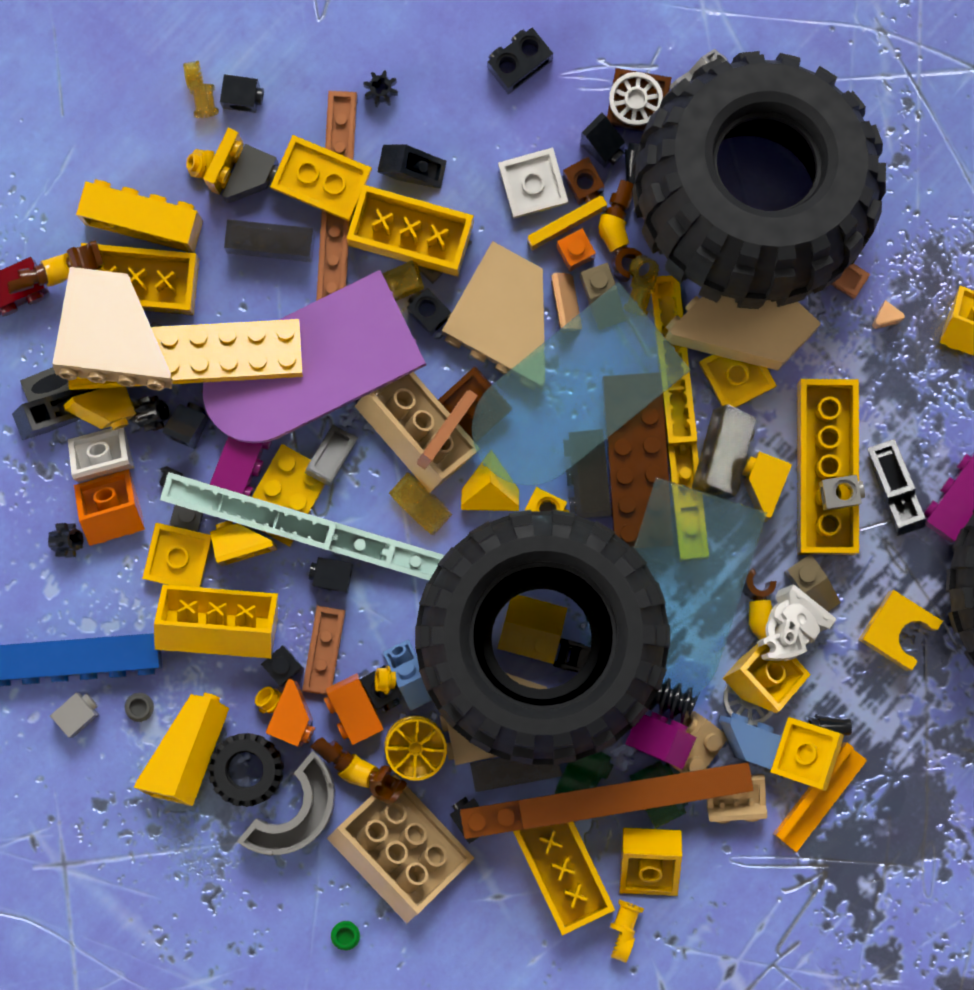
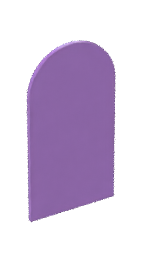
M378 270L279 319H299L303 377L204 382L203 401L206 414L225 435L245 443H264L283 437L426 366V363L416 344L417 341L413 338L393 297V292L390 291L381 270Z

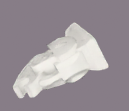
M794 584L778 590L776 594L778 604L770 612L766 624V637L757 642L758 647L767 644L770 648L769 653L761 655L762 659L767 661H788L797 658L798 655L807 652L806 645L815 642L820 632L831 628L836 618Z

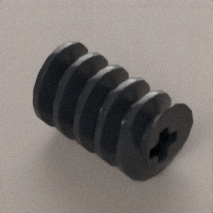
M667 678L661 684L660 690L655 695L648 709L652 711L658 704L660 715H663L670 709V719L673 720L678 714H681V724H685L691 716L700 692L695 697H692L693 688L689 687L682 693V683H678L672 689L671 679Z

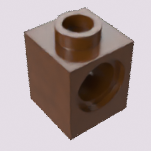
M589 157L563 169L562 176L578 205L583 202L588 203L604 192L605 186ZM587 177L592 181L593 185L589 189H581L577 185L578 179Z

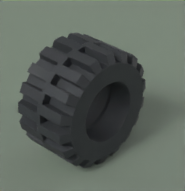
M251 733L230 736L221 742L215 752L212 753L210 757L212 758L211 763L208 764V771H210L209 780L213 784V790L216 794H219L225 802L245 807L260 804L271 798L278 790L280 782H282V771L284 769L281 761L282 756L274 747L275 745L265 739V737ZM240 753H252L263 764L262 778L254 786L241 787L234 783L230 777V763Z

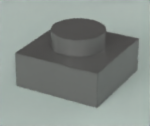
M174 505L169 525L199 532L203 513Z

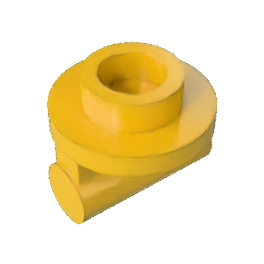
M195 149L188 156L186 168L191 177L203 180L214 158V151Z

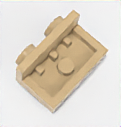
M692 711L690 718L683 725L688 727L687 733L697 738L683 770L671 765L680 773L706 769L727 741L724 732L703 716Z
M764 774L751 775L754 791L706 799L709 821L724 824L734 820L756 822L760 819L768 818Z

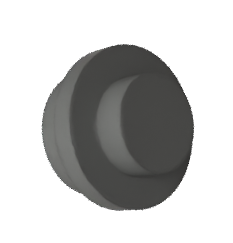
M134 693L125 702L126 715L133 721H145L153 714L154 703L147 694Z

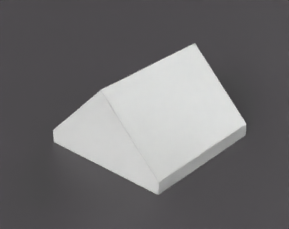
M124 427L117 430L109 428L68 439L71 475L79 483L135 468Z

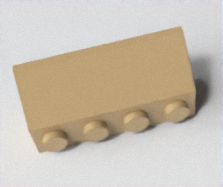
M414 372L362 397L355 405V408L429 493L451 477L480 450L478 445L458 424L428 467L424 470L417 465V460L450 413Z

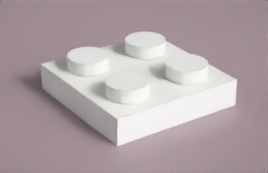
M553 147L498 162L513 219L568 204V198Z

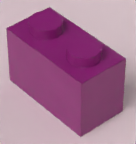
M652 712L651 716L644 715L636 726L631 729L625 744L683 770L697 737L686 732L687 726L674 720L669 725L667 724L668 718Z

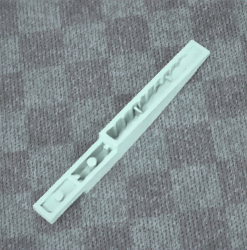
M168 472L160 498L161 501L426 580H430L438 563L445 556Z

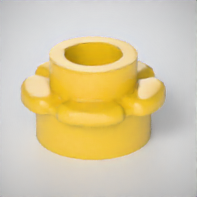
M388 665L386 668H377L375 673V690L382 691L387 695L390 689H395L396 672H392Z
M267 686L257 693L255 704L258 706L259 712L264 714L275 711L282 695L278 689Z

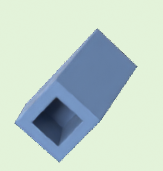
M409 639L383 651L391 671L396 672V683L410 711L431 701L432 699L426 691L419 672L417 655Z
M732 713L731 718L721 715L719 722L734 757L771 769L782 736L773 733L774 727L760 722L757 723L756 727L748 724L749 718Z

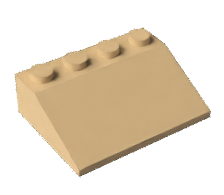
M396 774L392 776L396 779L401 780ZM407 786L394 804L382 802L374 795H371L327 837L331 844L406 923L418 915L474 859L470 852Z

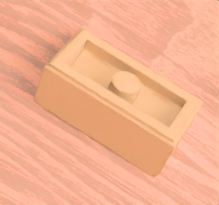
M553 273L551 275V282L560 331L562 333L579 331L582 329L573 276L567 273Z

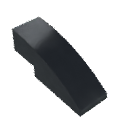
M895 439L867 448L883 500L897 536L924 528L926 518Z

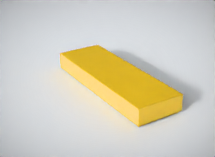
M600 195L528 235L527 243L531 250L537 249L605 211L607 203L604 197Z

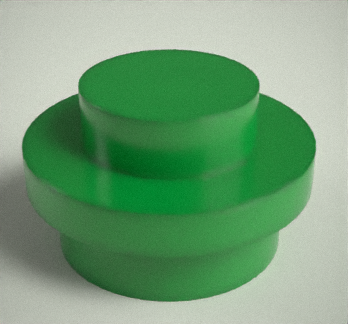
M350 921L337 923L331 932L332 943L340 950L353 949L360 940L358 927Z

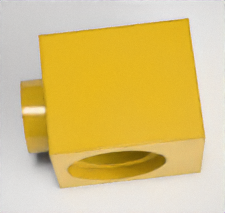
M538 487L535 488L524 510L539 511L543 503L550 502L555 505L556 510L569 512V510L565 509L566 501Z

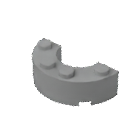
M312 751L294 772V775L301 782L304 792L303 805L298 814L289 822L282 824L267 823L260 818H256L238 839L237 842L257 853L281 855L295 852L305 847L323 832L333 813L335 786L332 774L319 754Z

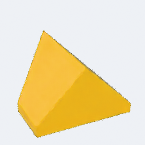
M490 450L463 486L461 510L519 511V489L492 450Z

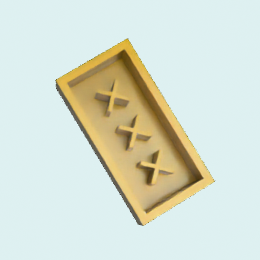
M95 179L94 183L85 181L76 213L84 225L195 253L203 220L198 211L194 210V205L181 201L174 205L167 203L165 197L150 194L149 198L138 195L139 191L129 187H122V190L110 188V183Z
M363 184L346 239L350 247L458 277L473 229L474 215Z
M97 244L104 265L96 270L128 274L144 311L194 315L200 261L196 253Z
M162 585L154 621L155 650L271 659L278 622V594Z
M574 822L513 831L562 936L615 911Z

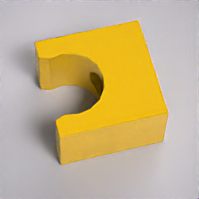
M891 590L883 599L858 640L904 670L911 671L915 667L917 660L913 656L906 654L900 646L899 635L902 628L908 623H917L926 630L935 631L939 629L943 621L897 591Z

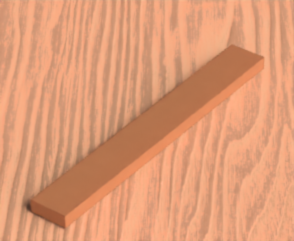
M328 91L325 148L354 160L357 92ZM325 211L321 212L316 301L347 286L349 246L346 238L350 229V222Z

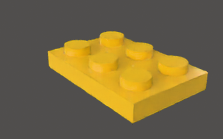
M292 135L270 188L350 222L356 209L362 185H366L372 167Z
M281 444L252 497L309 514L326 484L305 474V470L311 461L309 458ZM262 531L263 533L271 536L272 538L280 541L281 543L289 547H291L294 541L292 539H288L282 536Z

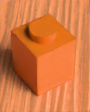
M583 228L557 241L556 248L569 272L595 259L596 252Z

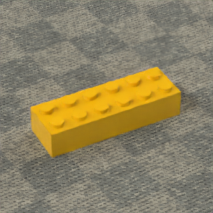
M800 379L797 383V555L859 554V506L823 511L819 482L825 479L857 475L859 481V379ZM838 485L836 495L841 500H848L850 490L845 485Z

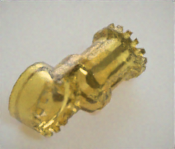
M200 62L183 63L187 88H189L190 94L194 97V117L204 118L205 115V118H208L207 115L209 117L218 115L219 109L215 107L213 98L215 85L203 84V77L199 76L202 74V71H200L201 67H199Z
M646 255L637 256L630 264L629 271L633 277L630 284L632 291L628 304H624L623 307L628 313L635 314L637 312V316L645 317L649 312L647 306L651 294L655 293L656 288L654 286L660 270L657 262ZM644 263H649L648 273L644 276H639L640 267Z

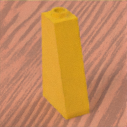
M204 692L203 696L190 694L137 779L134 786L135 789L153 798L193 806L229 711L228 707L219 703V697Z

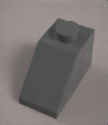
M245 144L222 193L224 201L231 203L267 189L278 169L277 157Z

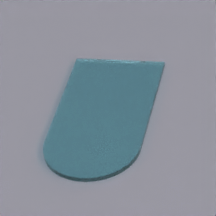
M618 282L487 389L477 404L472 421V436L476 451L484 466L508 482L519 485H539L550 482L578 463L685 376L691 369L641 310L638 303L632 299Z
M656 477L634 548L647 562L646 565L655 581L659 583L666 601L665 608L668 624L670 625V648L663 682L670 678L672 689L678 683H682V693L691 687L693 688V697L709 684L717 671L767 512Z

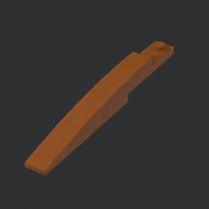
M749 762L460 809L464 838L468 839L754 790Z

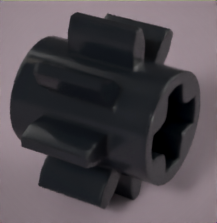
M386 70L383 71L382 75L377 76L374 72H371V81L363 83L366 89H370L365 94V99L373 98L375 100V107H378L380 102H386L390 106L391 95L398 96V91L391 88L397 83L396 78L389 80ZM381 84H385L386 90H382L381 94H378L376 88H379Z
M157 395L138 399L140 406L134 408L136 424L144 427L146 432L163 429L165 427L163 421L169 418V408L166 402L159 400Z
M75 523L55 524L56 530L48 533L49 548L56 552L55 557H76L75 550L83 548V533L76 529Z

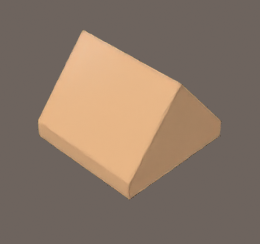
M885 300L872 323V327L878 329L899 324L905 318L904 313Z

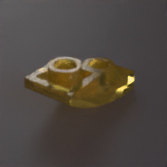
M407 472L389 492L393 499L431 535H435L453 515L436 495L430 494L411 473Z

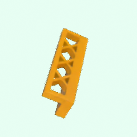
M843 742L827 791L809 786L774 831L773 835L797 852L860 771L867 759L856 752L854 747L848 742Z

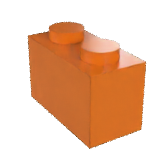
M357 673L326 688L328 697L324 698V701L331 714L337 713L341 722L336 725L344 740L349 738L352 745L384 730L382 722Z

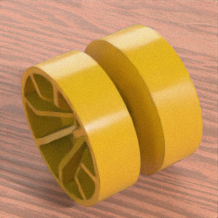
M420 715L403 717L390 727L385 738L384 748L388 764L402 778L413 781L430 778L441 769L447 755L446 740L439 726L427 717Z

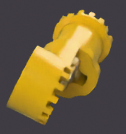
M619 899L618 904L620 908L617 917L610 924V928L620 931L616 939L618 941L615 942L617 946L613 947L615 950L612 951L611 958L626 963L635 941V931L633 929L639 913H643L644 908L637 905L633 906L632 903L630 904Z

